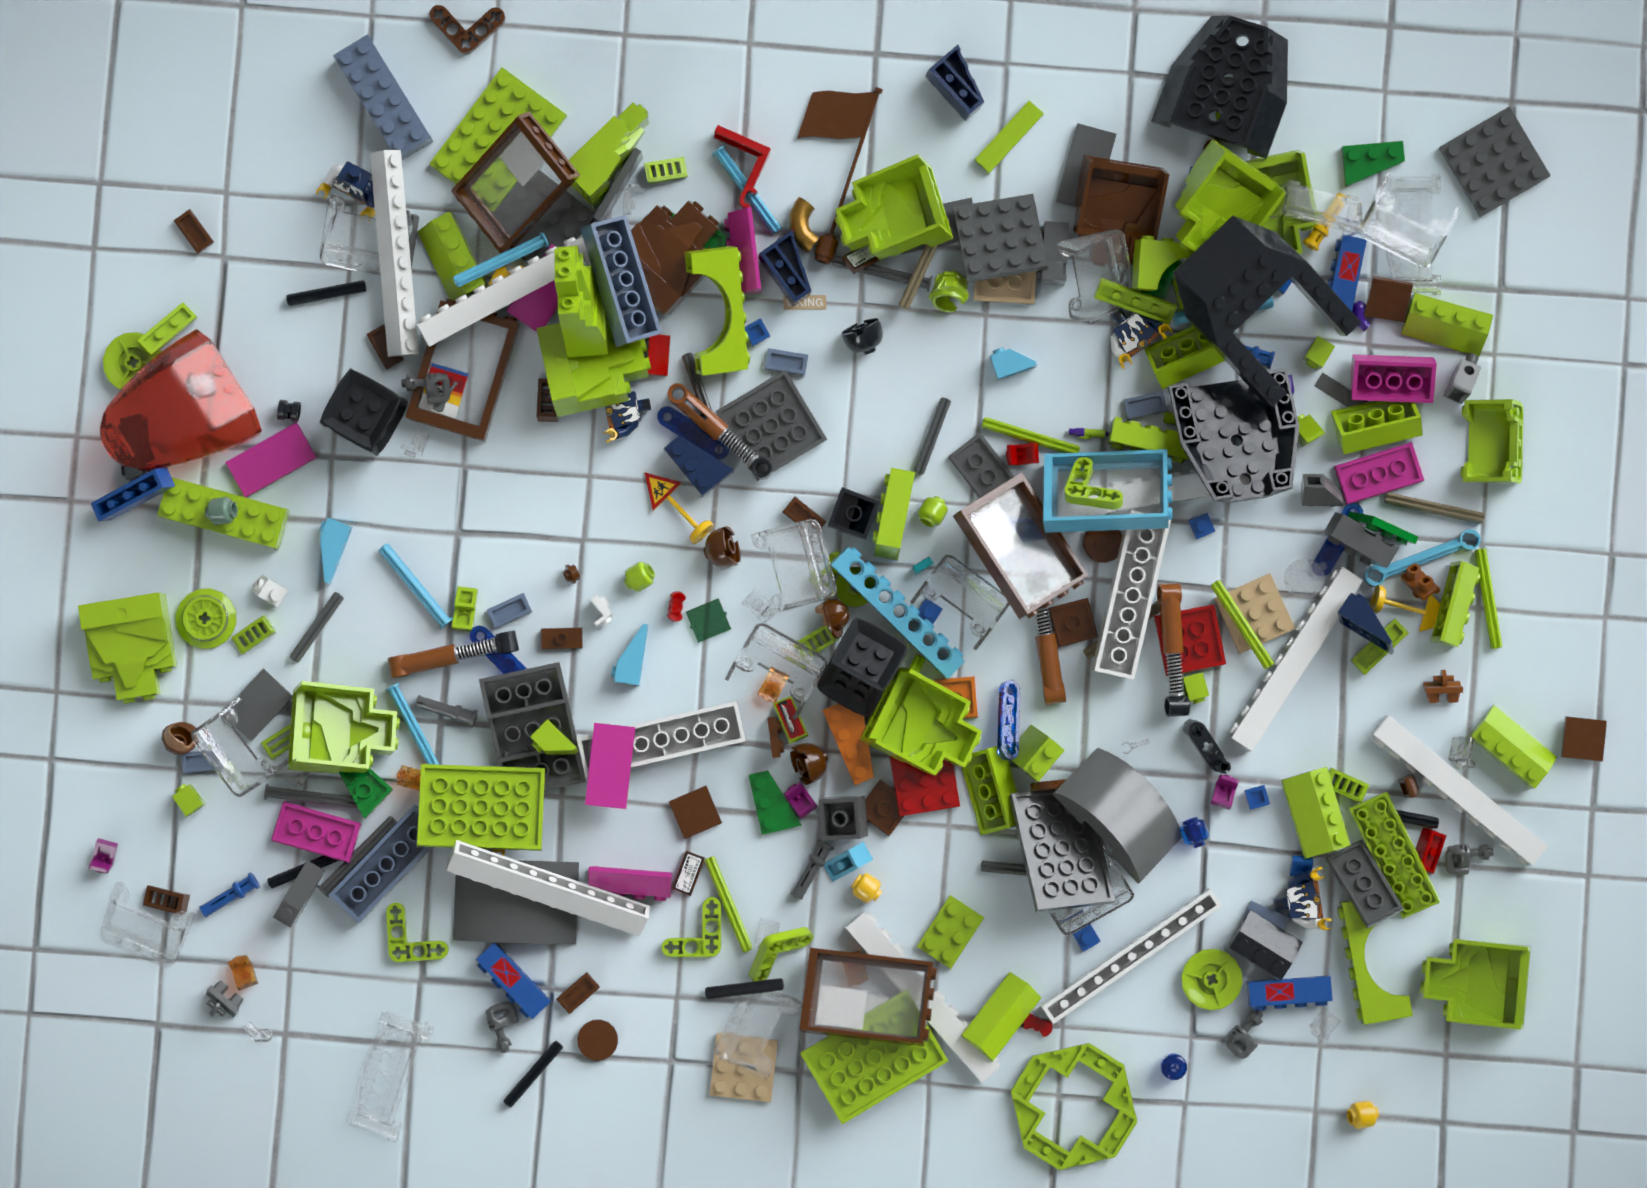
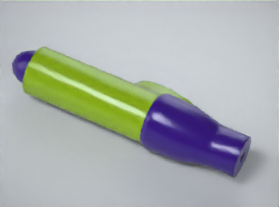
M1069 428V435L1078 436L1080 439H1090V437L1105 438L1109 435L1107 431L1100 429Z

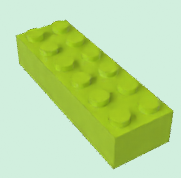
M171 477L175 487L163 493L157 516L279 550L290 510ZM214 498H230L237 505V516L229 524L214 525L205 515V508L208 507L209 501Z

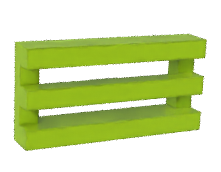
M291 724L261 742L271 760L289 750L288 744L274 754L271 752L288 741L290 734L270 747L267 744L290 730Z

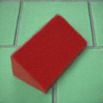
M658 334L649 337L648 357L651 369L648 370V375L668 376L671 336Z
M1422 828L1415 849L1426 872L1434 874L1447 835L1428 828Z

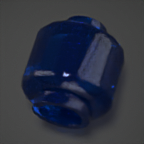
M1198 817L1183 821L1180 833L1184 843L1188 846L1193 845L1194 848L1205 845L1204 840L1210 836L1205 821L1198 819Z
M1169 1053L1161 1059L1160 1070L1167 1079L1179 1080L1187 1072V1063L1181 1055Z

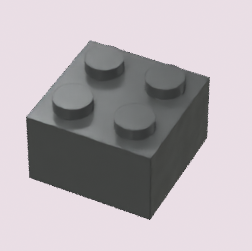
M865 795L818 799L821 840L861 839L868 836Z

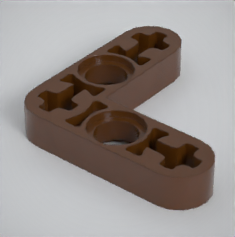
M442 5L433 6L429 13L432 22L463 54H470L504 24L506 19L503 10L494 7L487 11L466 31ZM435 11H443L442 15L447 21L445 24L440 18L435 19ZM493 13H495L496 15L500 13L501 15L499 17L501 20H494L491 23V26H493V28L490 29L489 25L484 21L487 19L488 22H490L493 19ZM451 24L458 26V32L455 35L447 33V27ZM482 25L487 28L484 36L476 34L475 31L478 26ZM470 33H472L473 36H474L477 40H479V41H477V42L475 43V41H474V39H473V40L469 43L470 46H471L469 49L466 48V47L461 48V47L463 46V44H462V41H463V40H465L466 42H468V41L471 39V36L469 35Z

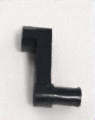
M1188 719L1184 724L1183 731L1190 738L1205 763L1212 770L1227 774L1226 770L1229 772L1231 765L1224 758V754L1206 726L1198 720ZM1205 742L1210 744L1209 749L1214 754L1210 755L1207 750H1203Z

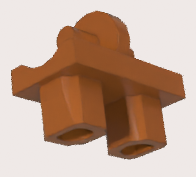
M1416 563L1406 569V573L1401 575V581L1412 590V595L1420 598L1422 601L1427 600L1432 594L1440 592V588L1433 582V579L1421 571V567Z
M1440 670V676H1433V681L1423 682V688L1429 703H1438L1439 694L1446 693L1447 702L1457 703L1460 693H1463L1461 682L1454 681V675H1447L1446 670Z

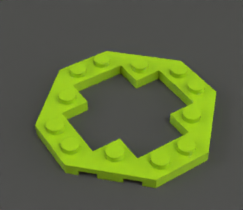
M1090 1043L1032 1055L1011 1089L1023 1147L1058 1170L1116 1157L1137 1124L1124 1064ZM1080 1061L1112 1081L1102 1100L1118 1109L1119 1112L1098 1145L1080 1135L1069 1152L1035 1131L1046 1113L1031 1104L1029 1100L1050 1067L1068 1078L1077 1062Z

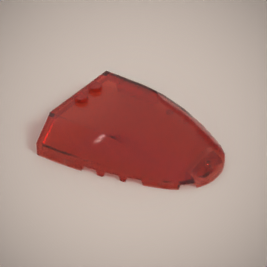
M198 329L167 347L139 370L109 403L103 413L100 425V438L110 457L124 467L129 466L139 470L168 468L172 465L186 464L200 458L204 459L218 452L222 453L259 436L262 432L252 403L211 339Z

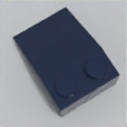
M1350 593L1337 612L1340 624L1392 655L1394 653L1392 640L1367 602L1368 600L1361 594L1355 595Z

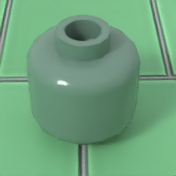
M228 497L211 499L208 507L205 508L207 519H210L214 525L229 524L233 522L238 513L236 503Z

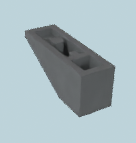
M307 861L283 898L273 918L291 928L298 921L325 870Z

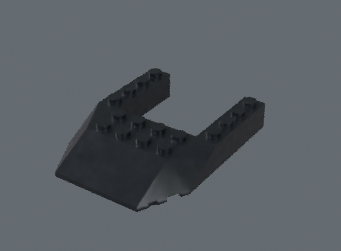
M1231 216L1173 271L1185 317L1268 407H1273L1287 392L1233 332L1289 279L1340 336H1348L1361 323L1312 266L1275 231L1236 216Z

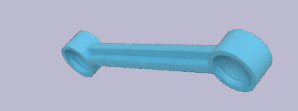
M1469 529L1463 531L1459 538L1390 563L1388 568L1376 565L1368 567L1363 574L1364 581L1369 586H1378L1384 582L1385 578L1406 571L1414 563L1419 566L1462 549L1473 550L1480 544V535L1477 531ZM1466 532L1476 536L1474 546H1469L1462 541L1463 535ZM1371 568L1381 572V580L1379 582H1374L1367 578V573Z

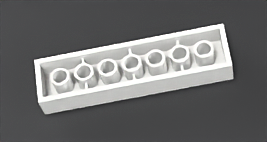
M1129 510L1127 514H1145V513H1141V512H1136V511ZM1169 528L1123 530L1091 670L1132 680L1135 679Z
M737 701L629 726L635 727L631 768L746 742ZM593 734L577 738L585 778H588Z

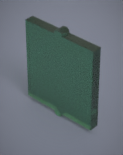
M719 598L686 611L691 624L690 629H693L698 643L731 630L726 618L727 612H724Z

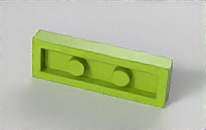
M182 302L140 337L137 343L152 357L193 323L197 316Z
M1395 618L1384 628L1392 640L1393 648L1409 634ZM1369 642L1350 661L1363 675H1366L1388 652Z

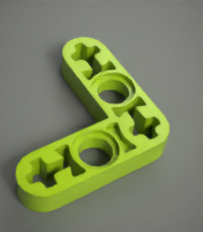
M1087 457L1078 458L1074 462L1065 486V500L1076 505L1111 510L1121 508L1123 506L1122 492L1114 489L1088 486L1093 473V462ZM1075 479H1083L1084 481H1082V482H1075L1074 480H1075ZM1092 495L1099 496L1098 498H1089Z
M708 897L703 902L702 938H667L662 943V952L670 957L716 956L721 950V902L719 899ZM710 900H714V904H718V908L714 909V915L718 914V919L713 917L705 918V914L710 915V909L706 908V904H709ZM715 921L718 925L717 931L713 933L708 932L706 929L707 922ZM705 935H718V939L714 938V945L718 946L714 953H710V950L706 949V945L710 944V938L705 939ZM669 941H672L673 945H680L679 941H683V954H679L680 949H674L673 953H669V950L665 949V945H668ZM690 941L697 944V950L694 953H688L685 949L686 944Z
M394 902L387 907L389 957L393 961L436 960L447 956L449 947L444 941L408 942L404 905ZM395 905L402 911L398 914V920L402 919L403 924H391V920H395V915L391 914L390 911L394 909ZM399 926L402 928L403 934L400 938L393 937L391 933L393 927ZM427 944H431L430 948H436L438 944H441L445 951L441 953V956H438V952H431V957H428L429 950ZM410 945L409 953L411 958H407L408 954H402L400 958H397V955H393V951L397 947H400V950H408L406 946ZM421 945L424 948L425 953L422 957L414 955L413 949L415 946Z
M802 927L766 936L762 940L748 973L749 978L752 981L766 980L778 953L806 947L814 938L811 931L807 927Z

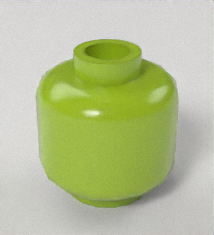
M934 496V498L927 497L918 510L920 522L932 528L939 526L948 513V508L944 504L945 501L938 496Z
M638 562L626 569L624 583L628 589L641 592L654 583L655 572L648 563Z

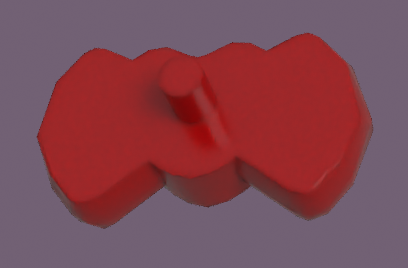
M680 591L670 594L666 616L672 622H678L683 618L681 614L683 609L682 603L686 596Z
M1032 1013L1023 1022L1024 1029L1033 1028L1035 1031H1040L1043 1037L1049 1036L1053 1029L1051 1021L1039 1019Z

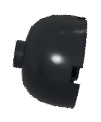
M878 318L864 320V323L860 325L856 323L842 331V338L847 347L853 352H864L865 355L876 351L875 347L880 344L883 338L881 323Z

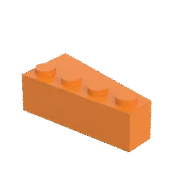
M838 703L822 710L854 785L874 778L869 745L860 740L866 728L864 716Z

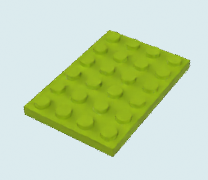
M501 67L429 165L457 184L517 116L530 111L551 138L567 118V114ZM499 157L472 188L492 212H495L519 180Z
M421 764L417 847L453 848L456 840L482 849L542 851L545 768Z
M906 989L864 1014L863 1029L853 1030L917 1037L920 1011ZM931 1030L929 1041H925L924 1047L827 1036L800 1052L841 1124L846 1123L948 1062Z

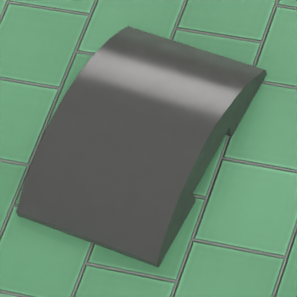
M560 662L479 679L498 767L545 768L544 791L586 782ZM548 719L577 747L578 752L576 754L546 755L543 751L539 753L531 745L533 741L530 736Z
M1097 748L1053 793L1081 824L1086 821L1113 849L1110 855L1138 884L1183 837L1173 812L1154 786L1128 763L1103 749Z
M517 860L579 882V862ZM460 875L455 876L453 940L528 944H576L577 915L498 888H493L490 885L476 882Z

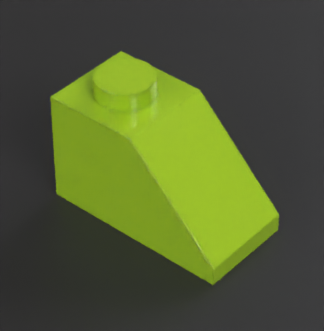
M1304 414L1297 417L1299 422L1298 441L1302 447L1325 434L1310 414L1306 417Z
M548 719L530 736L533 741L531 745L539 753L543 751L546 755L576 754L578 752L577 747Z

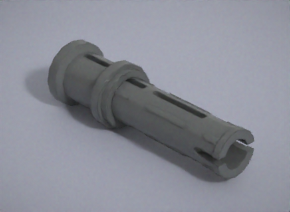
M421 695L417 697L415 708L449 717L453 722L457 723L459 721L468 724L471 728L476 723L477 710H467L462 708L461 705L454 707L422 697Z
M820 839L817 841L818 845L813 854L809 855L810 861L791 892L793 896L800 900L803 899L820 866L823 867L826 864L825 860L829 852L834 850L833 846Z

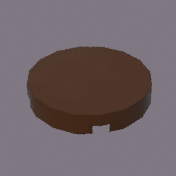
M1120 530L1086 531L1083 538L1085 553L1090 559L1098 563H1108L1115 560L1118 556L1122 533Z
M1067 779L1033 782L1030 784L1031 791L1056 789Z
M591 1020L585 1023L579 1031L577 1037L578 1047L587 1058L604 1060L610 1057L617 1048V1031L613 1025L605 1020Z

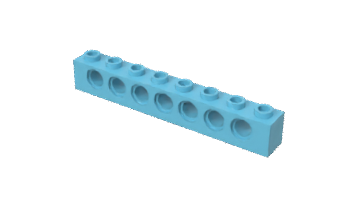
M846 547L830 565L945 678L949 679L965 662L962 659L964 655L956 647L952 649L947 644L949 640L941 632L937 634L933 630L935 626L927 618L923 621L918 616L920 611L912 604L908 606L903 601L905 597L898 590L894 592L889 587L891 583L883 575L879 577L875 573L877 569L869 561L864 563L860 559L862 554L856 548L852 547L850 549ZM856 562L860 565V571L857 574H852L850 572V565ZM868 577H872L875 581L874 586L870 589L864 585V581ZM883 591L889 594V600L885 603L879 600V594ZM900 605L903 607L904 613L902 616L896 617L893 611L896 606ZM911 620L918 622V628L915 631H910L908 628V623ZM926 634H930L933 637L932 643L928 646L923 643V637ZM945 648L947 657L940 660L937 657V652Z

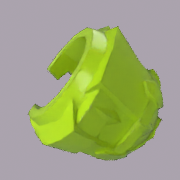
M954 270L939 273L935 277L933 289L927 298L932 301L934 307L941 311L956 312L957 307L949 299L954 297L961 304L967 301L969 297L967 279Z

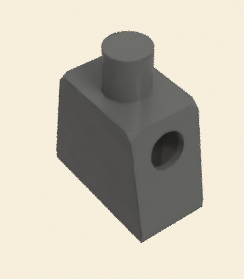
M1468 353L1466 359H1462L1459 362L1445 390L1444 397L1462 404L1471 395L1481 367L1476 365L1479 360L1477 355Z

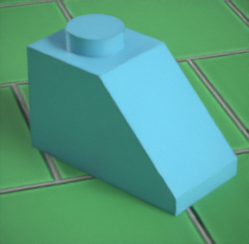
M1004 347L992 351L993 355L989 357L997 381L1037 366L1036 361L1011 349L1005 350Z
M861 842L830 859L823 866L833 882L872 861L873 858L864 842Z

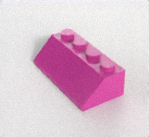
M747 207L727 213L728 219H724L725 231H730V239H727V246L737 247L741 254V262L739 263V269L743 275L741 291H743L744 295L762 293L752 208Z
M1352 354L1351 399L1433 403L1437 363L1434 357Z
M589 866L588 885L625 897V894H632L633 899H645L646 896H654L656 901H666V897H671L673 873Z

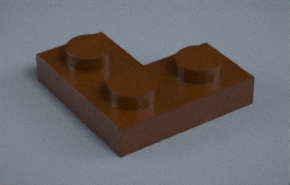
M768 717L772 758H780L781 753H784L783 740L779 741L778 733L782 732L780 720L776 721L775 717Z

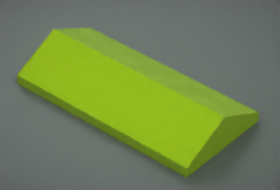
M1009 972L961 1036L993 1062L1040 1001V995L1027 982Z

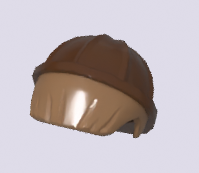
M828 598L815 607V612L823 615V625H828L832 635L838 639L842 637L843 628L849 620V610L841 601Z
M177 722L164 728L161 740L167 751L174 755H181L192 751L197 746L200 740V733L192 724Z

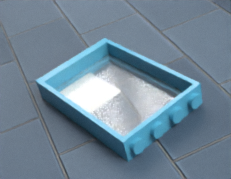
M1167 449L1044 454L1043 522L1045 533L1169 528V520H1173L1172 507L1169 508V503H1172V491H1168V486H1172V474H1168V470H1172V457H1168ZM1087 457L1093 462V473L1088 486L1114 489L1122 492L1123 506L1121 508L1111 510L1071 504L1065 500V486L1074 462L1078 458ZM1075 479L1074 481H1075V482H1082V481H1084V480H1083V479ZM1097 495L1089 496V498H1098V497H1099V496H1097Z

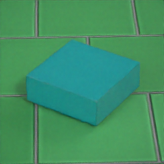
M927 557L914 565L912 569L915 574H918L934 562L930 557Z

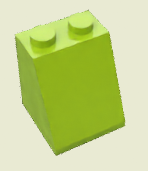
M1030 725L1006 755L1011 762L1031 779L1039 782L1065 750L1049 736L1033 725Z

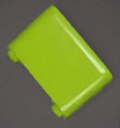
M1513 399L1465 400L1462 406V417H1465L1466 421L1469 422L1468 462H1465L1460 470L1463 482L1520 484L1523 475L1524 409L1522 403Z

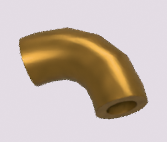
M798 197L789 213V230H793L795 242L808 254L819 239L809 227V218L815 208L803 198Z

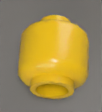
M868 873L859 874L851 885V888H853L852 894L864 903H869L871 900L876 902L882 893L879 889L881 882Z
M1370 1101L1352 1103L1347 1110V1120L1356 1129L1372 1127L1379 1118L1378 1108L1374 1107Z

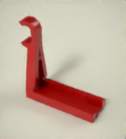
M717 125L714 131V139L757 157V161L739 199L741 208L750 207L749 204L744 202L745 196L748 193L753 194V196L757 195L758 192L754 187L770 156L771 148Z

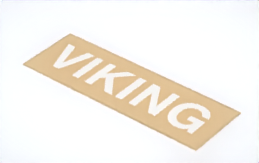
M810 295L794 307L783 296L784 310L826 309V295Z

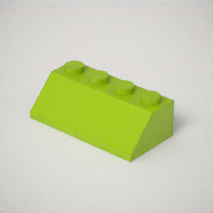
M449 211L431 220L417 231L449 299L455 300L464 294L469 297L474 294L473 290L483 284L485 288L488 286L484 275L460 287H457L454 283L453 277L478 265L452 212Z
M1414 293L1409 302L1401 335L1467 354L1473 353L1479 357L1488 337L1494 315Z
M1194 326L1144 348L1162 389L1225 361Z
M1370 401L1331 411L1338 443L1343 454L1423 436L1421 415L1415 402Z
M1464 561L1451 562L1430 641L1450 647H1459V644H1462L1465 636L1463 632L1464 624L1468 623L1470 613H1468L1469 605L1473 604L1475 598L1473 590L1480 580L1478 567Z
M1495 705L1490 708L1468 735L1471 740L1531 789H1535L1540 784L1557 759V756Z
M1004 744L973 752L970 763L965 768L962 767L980 835L1016 826L1009 796L1011 793H1017Z
M1327 767L1314 769L1281 780L1304 859L1351 846Z

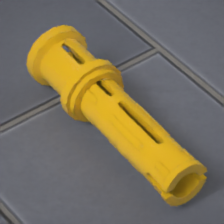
M1341 193L1336 194V197L1327 208L1318 225H1314L1308 237L1303 239L1302 243L1316 252L1319 250L1318 246L1324 237L1329 235L1328 229L1348 201L1345 195Z

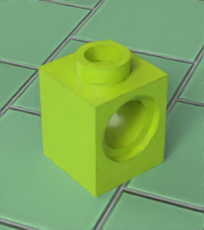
M1317 336L1303 358L1307 361L1306 365L1315 370L1317 368L1321 369L1328 360L1335 345Z
M1203 672L1183 677L1182 680L1184 682L1182 683L1189 701L1193 700V704L1204 702L1205 697L1209 696Z
M184 783L174 790L176 794L172 797L185 816L192 815L206 805L192 784L186 786Z

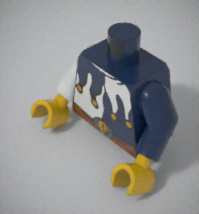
M349 161L344 166H333L324 179L325 183H321L316 190V194L320 190L324 191L325 199L331 191L330 186L367 205L360 213V218L362 219L367 215L369 222L375 216L372 174Z
M1120 309L1112 315L1118 326L1112 330L1113 334L1110 337L1111 350L1118 359L1121 368L1124 369L1123 363L1130 362L1132 365L1131 357L1157 339L1159 333L1166 339L1167 336L1164 332L1167 330L1173 332V330L1166 323L1163 324L1158 320L1137 313L1128 318L1123 310Z
M631 389V393H628L629 401L605 406L609 429L604 431L603 434L607 433L610 435V439L606 440V443L627 437L638 427L641 421L640 412L652 410L649 398L637 400L636 392Z
M1317 867L1312 871L1299 873L1290 880L1287 888L1284 889L1285 897L1273 899L1275 911L1287 910V916L1292 918L1294 923L1302 927L1331 930L1332 928L1325 926V922L1332 921V919L1323 918L1318 880L1325 878V875L1320 877L1317 871L1323 868Z

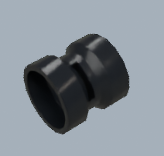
M280 399L277 419H290L292 422H298L301 413V402L294 401L293 403H288L287 400Z

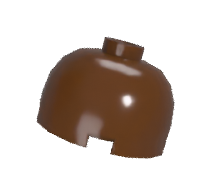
M721 527L711 532L707 537L704 547L706 559H709L712 564L720 568L737 566V562L741 560L738 541L734 543L732 536L735 534L730 527Z
M802 743L791 748L793 749L790 752L791 763L795 773L800 772L802 776L799 778L800 781L805 785L818 781L826 772V762L828 761L826 752L824 750L821 751L818 746L812 743Z

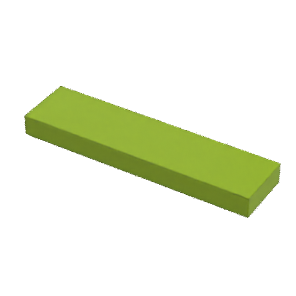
M1029 100L974 161L990 174L1040 120L1044 113Z
M1104 278L1100 279L1094 293L1095 299L1169 325L1177 309V304L1138 290H1133Z

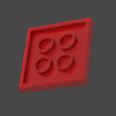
M1215 605L1181 610L1184 650L1180 654L1182 659L1180 666H1182L1181 669L1183 670L1181 673L1225 665L1226 660ZM1161 615L1154 616L1165 676H1169L1167 674L1169 672L1167 670L1168 663H1166L1168 656L1163 654Z
M889 756L899 817L960 807L952 763L943 760V767L936 775H931Z

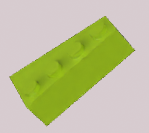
M1115 416L1113 418L1107 444L1111 445L1112 449L1123 451V448L1131 449V451L1167 449L1168 457H1172V462L1183 463V460L1187 461L1189 459L1180 445L1177 431L1169 429L1162 431V428L1146 425L1143 427L1141 426L1142 424L1130 420L1124 423L1121 422L1122 418Z
M891 467L890 474L886 473L884 486H887L886 493L882 492L880 504L884 506L882 512L878 511L876 523L880 524L879 531H874L872 543H876L874 552L876 557L898 561L915 472Z

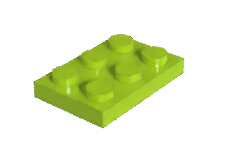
M950 895L917 947L951 969L985 917Z

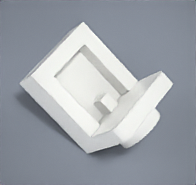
M261 575L254 582L252 592L278 608L288 590L268 577Z
M595 595L590 600L603 616L594 624L596 627L600 625L604 627L612 620L610 617L613 614L608 609L610 604L605 597L599 598L598 595Z

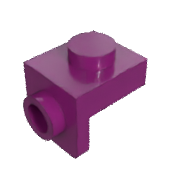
M1220 774L1215 783L1210 804L1230 810L1239 780L1234 779L1230 775Z
M801 782L790 786L784 793L801 819L818 808Z
M98 838L89 869L95 870L98 873H109L114 865L118 843Z

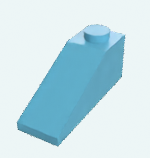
M327 517L326 521H322L319 532H321L320 541L324 582L331 584L353 527Z
M648 624L641 626L617 661V666L613 665L611 677L615 678L614 682L640 686Z

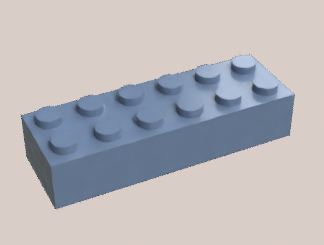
M368 34L333 55L390 149L401 150L402 160L434 142Z
M626 214L580 228L616 347L661 334L662 331Z
M414 805L329 894L358 923H361L433 848L417 847L418 805Z

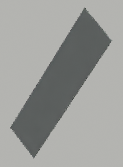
M1325 373L1321 374L1314 385L1346 407L1369 402L1366 400H1352L1351 390Z

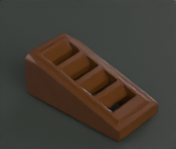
M538 378L537 420L538 422H558L554 406H542V403H552L551 397H543V395H551L549 389H543V386H549L547 378Z
M1413 774L1399 778L1398 782L1404 797L1413 798L1420 793Z
M147 885L143 905L178 915H185L190 895ZM154 891H155V892H157V895H156L155 903H152V899H153V895H154ZM162 894H165V895H164V899H163V904L161 905L160 902H161ZM173 896L171 907H169L170 897Z

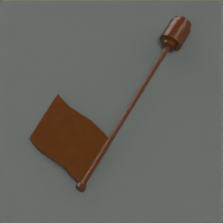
M875 87L874 92L865 93L828 90L813 92L797 139L803 137L831 139L860 138L838 208L843 206L879 94H882L883 91L881 88ZM835 217L830 232L820 235L814 252V260L827 265L834 259L839 244L836 236L833 235L836 227Z

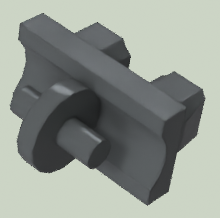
M222 980L207 989L206 995L211 998L207 1005L212 1008L209 1014L213 1016L215 1013H218L223 1017L227 1012L234 1018L239 1011L243 998L237 993H234L229 1000L223 996L229 987Z

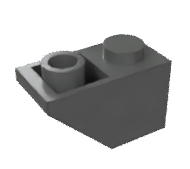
M1302 475L1300 491L1302 506H1343L1341 489L1325 475Z

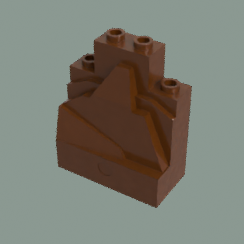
M1083 155L1075 202L1077 208L1073 231L1080 238L1090 239V236H1092L1088 257L1093 261V264L1105 266V263H1109L1119 269H1125V266L1131 267L1135 240L1142 239V236H1154V240H1157L1170 175L1164 168Z
M687 201L674 217L671 216L673 212L665 205L662 207L656 205L631 230L653 305L664 315H670L705 277L702 274L686 272L684 252L706 249L707 243L720 230L717 226L719 222L712 215L706 216L702 212L704 208L697 201L693 203Z

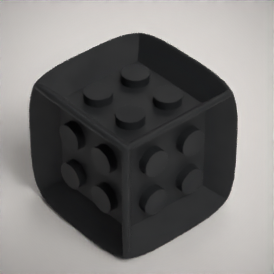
M350 368L329 399L323 411L320 424L324 427H329L341 437L378 456L389 442L401 421L408 401L384 385Z
M855 618L847 628L831 660L822 672L817 688L825 696L862 716L869 717L875 711L882 698L883 691L890 684L907 654L908 647L901 640L876 625Z

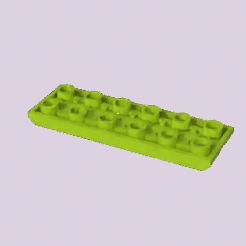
M1384 792L1349 808L1372 857L1403 906V911L1400 912L1402 919L1440 903L1438 894L1389 794Z

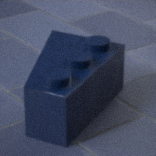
M958 44L927 71L925 77L959 115L967 121L982 107L984 100L975 80L970 74L968 64L964 60Z
M792 230L760 252L758 259L794 307L810 296L811 288Z
M680 435L664 447L665 452L702 497L707 495L734 472V469Z

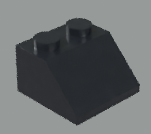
M842 487L827 527L866 540L880 501Z

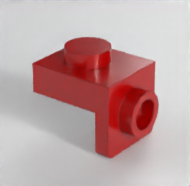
M1038 443L1007 445L1006 459L1008 465L1020 466L1039 463Z

